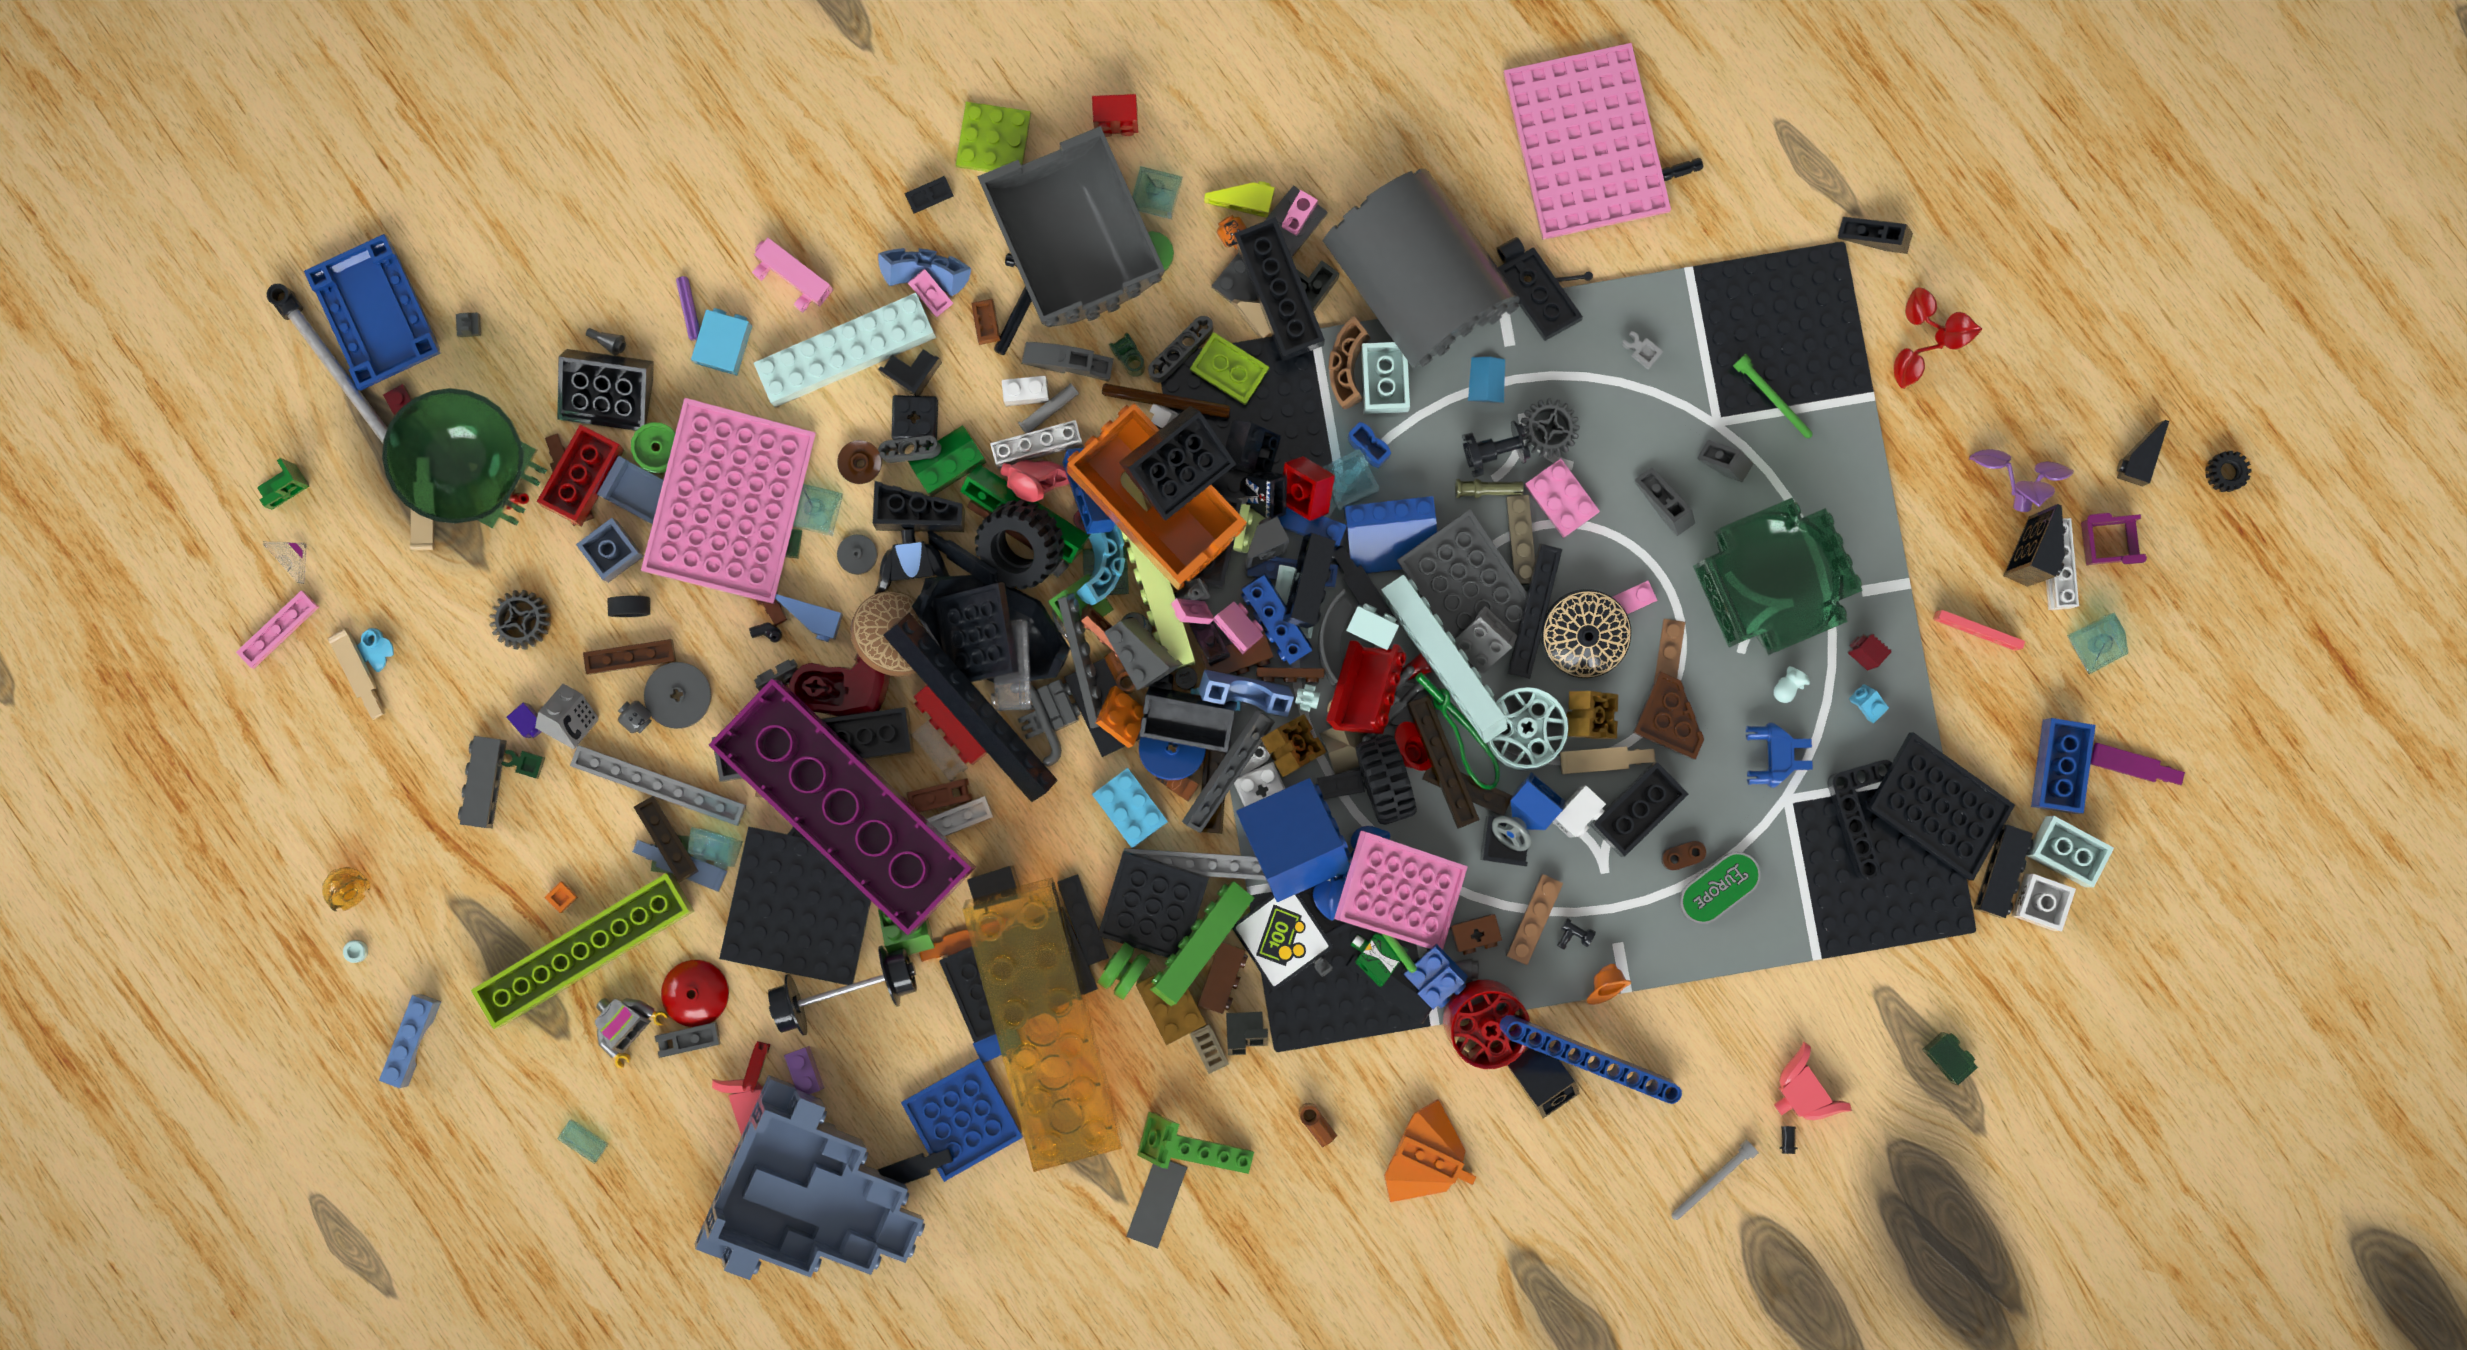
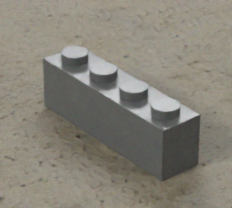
M474 736V739L471 740L469 744L470 762L467 763L465 768L467 782L462 788L463 806L459 808L458 812L460 825L493 829L503 767L501 763L504 761L506 740Z

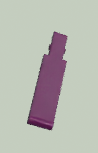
M2094 743L2090 765L2150 782H2156V779H2159L2163 782L2182 785L2185 772L2172 769L2169 766H2161L2160 760Z

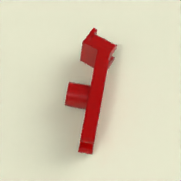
M759 1041L755 1044L743 1080V1091L746 1090L747 1086H751L752 1093L755 1091L770 1044Z

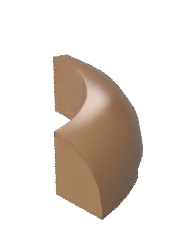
M1355 316L1340 330L1329 358L1331 387L1343 409L1351 408L1363 400L1355 383L1354 370L1362 343H1367L1371 339L1368 332Z

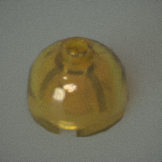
M338 868L332 870L325 878L322 885V895L333 911H337L336 909L339 908L346 911L359 904L366 897L362 894L366 888L369 891L370 882L355 868Z

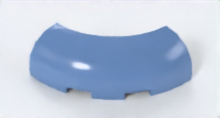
M905 248L878 253L879 267L889 286L907 283L925 269L943 291L953 296L965 287L971 273V268L952 256L945 258L936 255L937 251L919 248V252H905Z

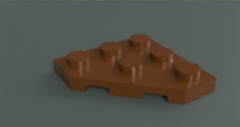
M1661 671L1658 673L1633 733L1696 760L1704 737L1698 727L1695 714L1690 702H1688L1681 680Z

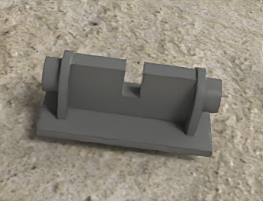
M1200 578L1192 579L1190 582L1185 581L1184 588L1176 593V598L1200 601L1210 598L1208 586Z
M788 659L775 666L778 672L775 675L772 669L758 675L757 679L754 680L756 688L760 691L772 678L782 681L785 685L789 684L793 674L798 670L796 661Z

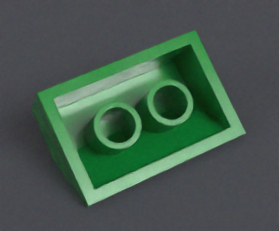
M963 425L938 440L941 444V451L938 456L930 459L908 461L926 492L931 497L971 473L979 464L983 465L986 463L985 458Z

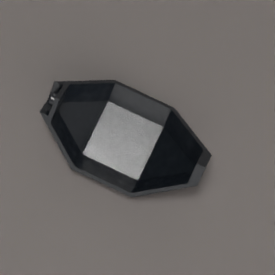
M973 575L925 578L921 594L912 605L927 633L941 649L942 643L934 599L988 586ZM1005 584L1019 672L987 680L997 685L1057 677L1066 662L1070 647L1041 601L1015 588L1006 587Z

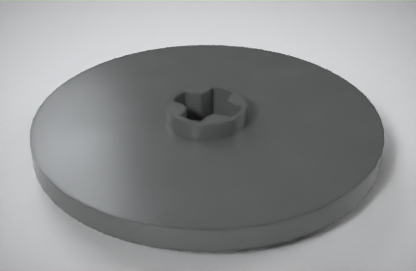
M683 662L668 663L658 668L649 677L644 690L645 706L651 712V717L659 724L674 729L687 728L696 724L707 713L711 703V687L706 676L693 665ZM677 689L678 692L683 693V696L680 697V701H678L675 698H672V695L676 694L675 690Z

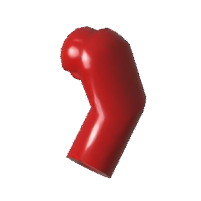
M526 493L505 494L501 498L500 506L510 510L513 504H527L529 496Z

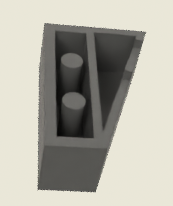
M1134 617L1119 621L1104 632L1137 690L1153 685L1183 665L1167 652L1168 649L1160 646L1152 638L1153 635Z

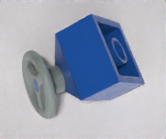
M1531 772L1514 791L1511 798L1512 818L1507 816L1496 817L1492 821V831L1496 838L1506 847L1516 851H1525L1531 845V837L1526 829L1546 830L1563 811L1566 801ZM1499 823H1507V825L1504 827L1499 825ZM1502 833L1505 834L1508 838H1510L1512 842L1505 838L1502 835ZM1521 835L1524 838V844H1522L1519 840V837Z

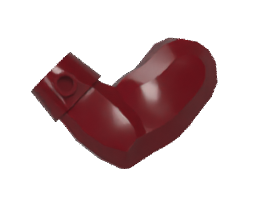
M856 653L854 659L856 663L852 668L827 667L815 663L802 665L793 674L789 682V689L813 712L839 717L879 711L886 697L890 675L873 669Z

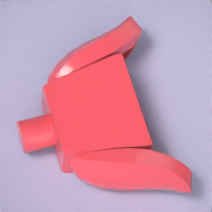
M1021 460L1014 465L1004 463L1001 467V475L1008 477L1007 487L1012 489L1017 497L1029 502L1043 499L1044 494L1053 490L1054 487L1070 484L1064 467L1050 461L1033 462Z
M1803 1042L1799 1051L1788 1062L1781 1073L1779 1080L1781 1086L1778 1089L1784 1098L1774 1104L1777 1111L1782 1116L1793 1109L1796 1115L1802 1116L1807 1120H1819L1838 1113L1852 1111L1850 1103L1832 1101L1809 1066L1806 1065L1810 1056L1811 1046Z
M712 1079V1088L719 1092L731 1093L728 1096L742 1136L763 1089L762 1085L758 1082L755 1091L752 1093L751 1086H747L746 1090L743 1091L744 1079L727 1081Z

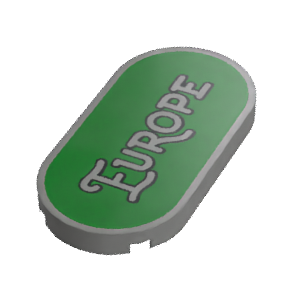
M1742 852L1729 853L1723 856L1683 888L1680 895V908L1684 916L1690 921L1699 924H1708L1717 920L1757 888L1761 878L1758 863L1753 857Z

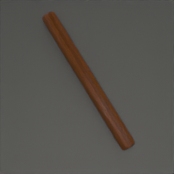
M1106 383L1102 387V394L1108 397L1152 405L1157 404L1180 410H1186L1189 406H1192L1202 414L1228 418L1230 415V407L1228 405Z

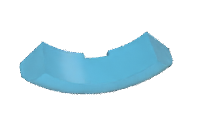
M1116 524L1112 532L1089 535L1094 551V570L1089 581L1076 592L1086 604L1094 605L1103 600L1115 588L1119 577L1122 575L1125 558H1123L1124 540L1121 530Z

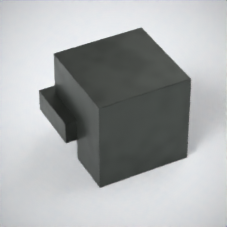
M1262 1012L1226 1013L1228 1055H1246V1047L1268 1046V1029H1263Z

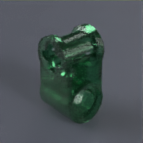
M1125 333L1124 337L1114 344L1112 342L1108 344L1129 375L1138 377L1144 373V359L1128 333ZM1134 360L1141 363L1136 369L1129 367V364Z

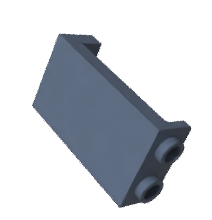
M618 455L597 495L653 524L664 480Z

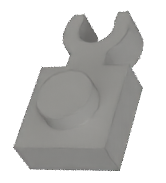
M1631 331L1629 336L1633 338L1634 342L1630 344L1624 340L1622 346L1626 349H1633L1635 352L1631 357L1649 370L1663 351L1647 338L1641 342L1638 334Z

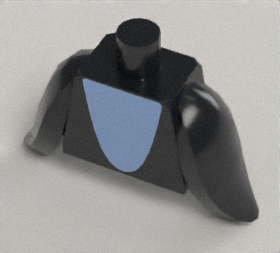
M914 529L902 530L903 544L893 545L882 558L878 586L874 594L886 592L891 581L950 575L937 548L926 544L925 541L916 542Z

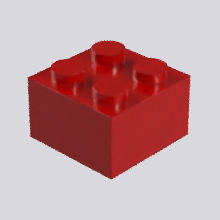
M1136 94L1092 96L1094 129L1101 126L1105 137L1120 133L1122 136H1132L1134 133H1139Z
M1304 456L1284 463L1283 474L1287 475L1286 507L1309 521L1327 515L1329 513L1335 475Z

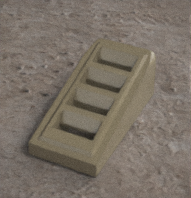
M1210 1023L1189 1033L1208 1074L1229 1065ZM1209 1032L1210 1037L1198 1041V1037ZM1213 1041L1214 1045L1202 1050V1045ZM1217 1049L1218 1053L1206 1058V1053ZM1221 1057L1222 1061L1211 1066L1209 1065V1061Z

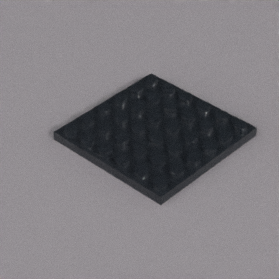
M748 826L719 959L843 985L854 984L871 900L806 838Z

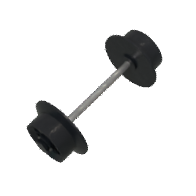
M881 945L878 948L883 975L802 1000L790 974L785 975L784 985L768 990L770 1015L781 1033L797 1028L804 1036L807 1035V1020L803 1006L883 981L886 982L893 1003L898 1007L900 1006L901 996L917 991L914 976L916 975L913 962H910L904 948L887 953Z

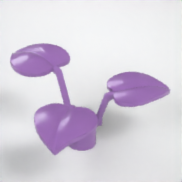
M1987 449L1978 451L1969 457V460H1973L1987 468L2000 469L2005 466L2008 468L2012 487L2011 494L2015 496L2013 508L2020 512L2031 511L2032 503L2040 507L2054 494L2055 488L2048 483L2041 482L2042 478L2046 477L2049 480L2058 481L2070 477L2074 470L2056 462H2041L2035 466V471L2039 473L2035 482L2019 481L2015 484L2012 465L2009 462L2011 456L2000 450Z

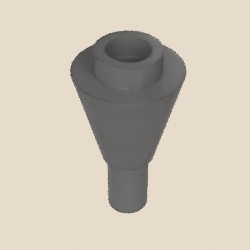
M588 328L586 331V336L596 340L614 356L622 353L626 347L623 335L600 333L591 328Z

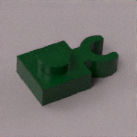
M505 751L506 754L512 756V761L509 763L502 761L501 764L503 766H517L516 773L539 779L545 757L522 751L519 757L515 751Z

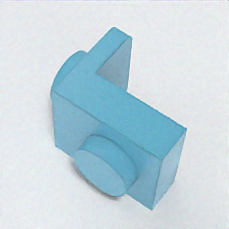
M1865 684L1858 688L1849 698L1850 702L1857 705L1867 720L1872 723L1877 721L1889 709L1879 693Z

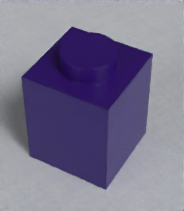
M523 702L506 717L525 738H535L542 732L535 728L538 713L528 703Z

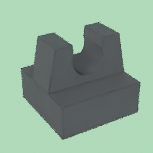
M478 312L456 314L457 336H481V320Z

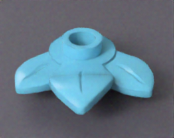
M376 628L366 630L361 636V642L357 645L364 662L369 661L376 672H380L385 667L386 657L394 655L392 643L384 638L382 632Z

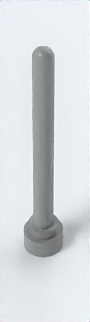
M1747 1139L1740 1145L1741 1148L1738 1150L1739 1153L1672 1212L1671 1216L1674 1220L1680 1219L1745 1159H1753L1759 1154Z

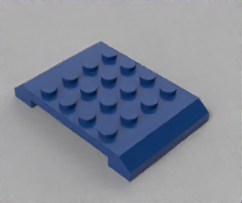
M385 234L304 271L310 287L316 293L350 367L348 370L358 390L361 391L441 354L436 337L396 250Z

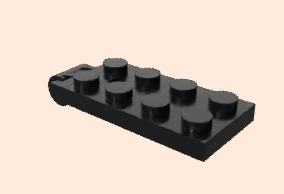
M1518 237L1497 247V253L1504 262L1498 268L1520 297L1518 304L1544 341L1582 321L1583 316L1534 247L1525 252L1524 246ZM1529 276L1532 278V280L1530 282H1526L1524 280V277Z

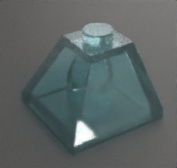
M1140 166L1132 196L1138 211L1172 219L1183 177Z
M803 484L793 527L833 536L843 493Z
M2115 612L2107 614L2067 635L2088 674L2128 654L2126 632Z

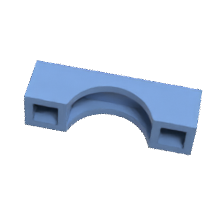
M1205 669L1198 689L1203 701L1223 705L1228 701H1242L1255 705L1266 713L1288 717L1294 699L1289 686Z
M422 994L412 995L379 1081L397 1088L409 1086L416 1068L415 1059L419 1044L429 1026L434 1022L441 1001Z

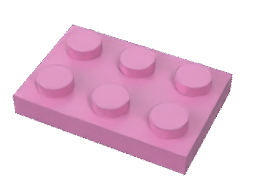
M1561 458L1525 484V487L1563 538L1600 512Z

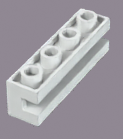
M1076 420L990 443L998 469L1004 463L1014 465L1021 460H1032L1083 446Z
M2071 518L2063 519L2065 557L2062 563H2064V568L2059 576L2056 575V577L2046 580L2048 610L2072 609L2079 606Z

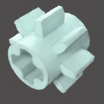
M1305 684L1304 689L1298 688L1295 704L1300 705L1299 710L1310 712L1311 708H1317L1320 692H1315L1316 686Z

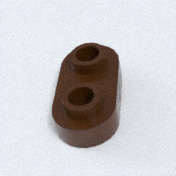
M1690 841L1669 848L1662 854V864L1668 870H1679L1700 863L1706 857V848L1698 841ZM1693 848H1697L1699 851L1696 857L1692 855ZM1672 855H1676L1678 858L1675 864L1670 860Z

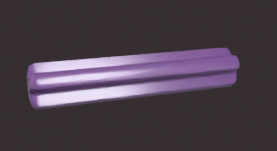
M686 276L676 278L688 337L691 341H695L698 338L700 328L689 279Z

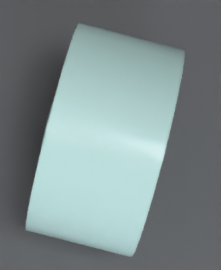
M1530 687L1517 688L1500 697L1496 704L1500 702L1506 710L1508 718L1506 723L1510 727V732L1506 735L1499 734L1487 742L1494 756L1504 765L1523 771L1536 770L1554 760L1563 749L1568 733L1567 717L1557 699L1545 691ZM1529 694L1532 696L1526 704L1520 695ZM1514 696L1522 706V709L1509 714L1504 701ZM1536 704L1541 705L1544 708L1543 715H1534L1532 713V706ZM1553 709L1557 711L1560 719L1549 718ZM1547 722L1562 724V736L1547 737ZM1529 725L1531 732L1523 733V727ZM1561 740L1560 745L1557 751L1555 752L1551 747L1549 741ZM1493 742H1505L1501 753L1494 746ZM1534 743H1540L1544 751L1542 754L1536 755L1532 752L1531 746ZM1508 744H1512L1522 751L1514 762L1503 756ZM1525 754L1531 765L1517 763Z

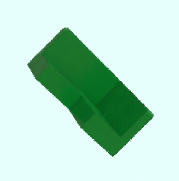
M283 458L277 460L283 471L258 486V490L262 495V498L259 500L265 508L270 510L275 509L310 487L297 465Z

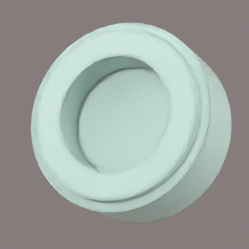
M360 940L350 941L343 948L344 958L351 963L363 961L368 954L366 944Z

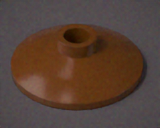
M856 440L846 444L838 455L837 465L840 474L847 481L854 484H865L872 481L879 474L882 466V459L879 456L878 449L873 444L863 440ZM859 460H864L865 464L863 467L857 466Z

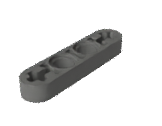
M1207 316L1196 318L1150 363L1148 367L1150 379L1156 383L1164 382L1212 335V320ZM1207 324V329L1202 328L1200 330L1199 325L1205 326ZM1189 337L1194 339L1195 342L1191 346H1185L1182 341ZM1172 352L1180 355L1176 361H1170L1167 356ZM1162 368V374H1155V369L1160 370Z

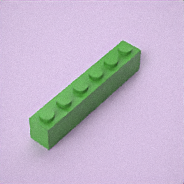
M1233 881L1228 885L1224 884L1218 890L1217 895L1219 897L1215 902L1211 901L1204 909L1205 916L1202 920L1198 918L1191 927L1193 932L1189 937L1185 936L1178 944L1179 951L1176 955L1172 953L1164 963L1167 967L1163 972L1159 971L1152 979L1153 985L1150 990L1168 1005L1173 1006L1177 1004L1253 901L1254 897Z

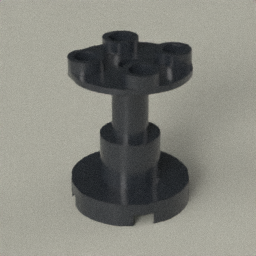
M1514 420L1511 421L1513 437L1493 442L1492 438L1476 442L1472 432L1462 435V439L1467 441V443H1463V448L1469 468L1474 467V471L1471 473L1474 478L1484 475L1483 464L1497 460V455L1516 450L1523 464L1526 463V459L1531 458L1527 445L1524 446L1522 437H1525L1522 424H1518Z

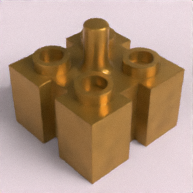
M1569 691L1568 706L1572 711H1568L1566 714L1568 719V736L1592 739H1617L1618 721L1614 720V712H1618V694L1596 691Z
M1305 714L1260 738L1269 754L1272 753L1271 757L1275 761L1274 763L1282 777L1287 776L1326 753L1319 738L1316 737L1314 739L1310 731L1313 728Z

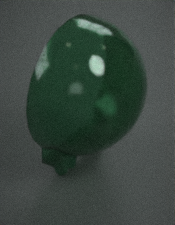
M440 389L415 397L403 406L392 419L383 440L382 460L385 475L392 490L407 507L417 514L437 522L459 524L479 521L491 528H495L500 518L517 526L519 521L515 517L504 513L507 506L519 513H524L525 508L510 501L522 478L539 486L540 481L537 478L525 474L529 466L539 473L545 474L547 471L544 467L532 462L538 450L521 441L513 421L504 410L487 397L470 390Z

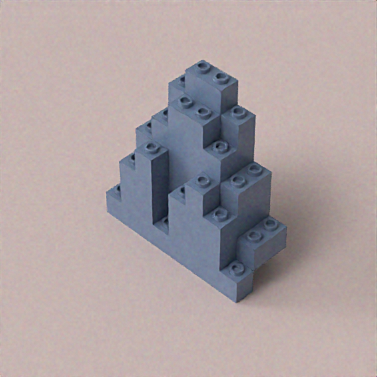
M768 1075L694 1245L695 1250L720 1258L724 1271L748 1280L751 1279L753 1274L756 1275L761 1265L759 1259L811 1278L813 1272H817L821 1265L822 1259H820V1256L871 1275L873 1270H877L882 1258L880 1254L906 1263L908 1257L911 1258L916 1248L915 1240L917 1236L922 1235L925 1223H923L924 1219L921 1215L901 1208V1205L904 1206L909 1197L908 1188L905 1184L880 1175L877 1169L864 1165L868 1152H866L867 1148L862 1139L839 1131L835 1125L824 1121L827 1111H824L825 1106L820 1098L795 1089L793 1084Z

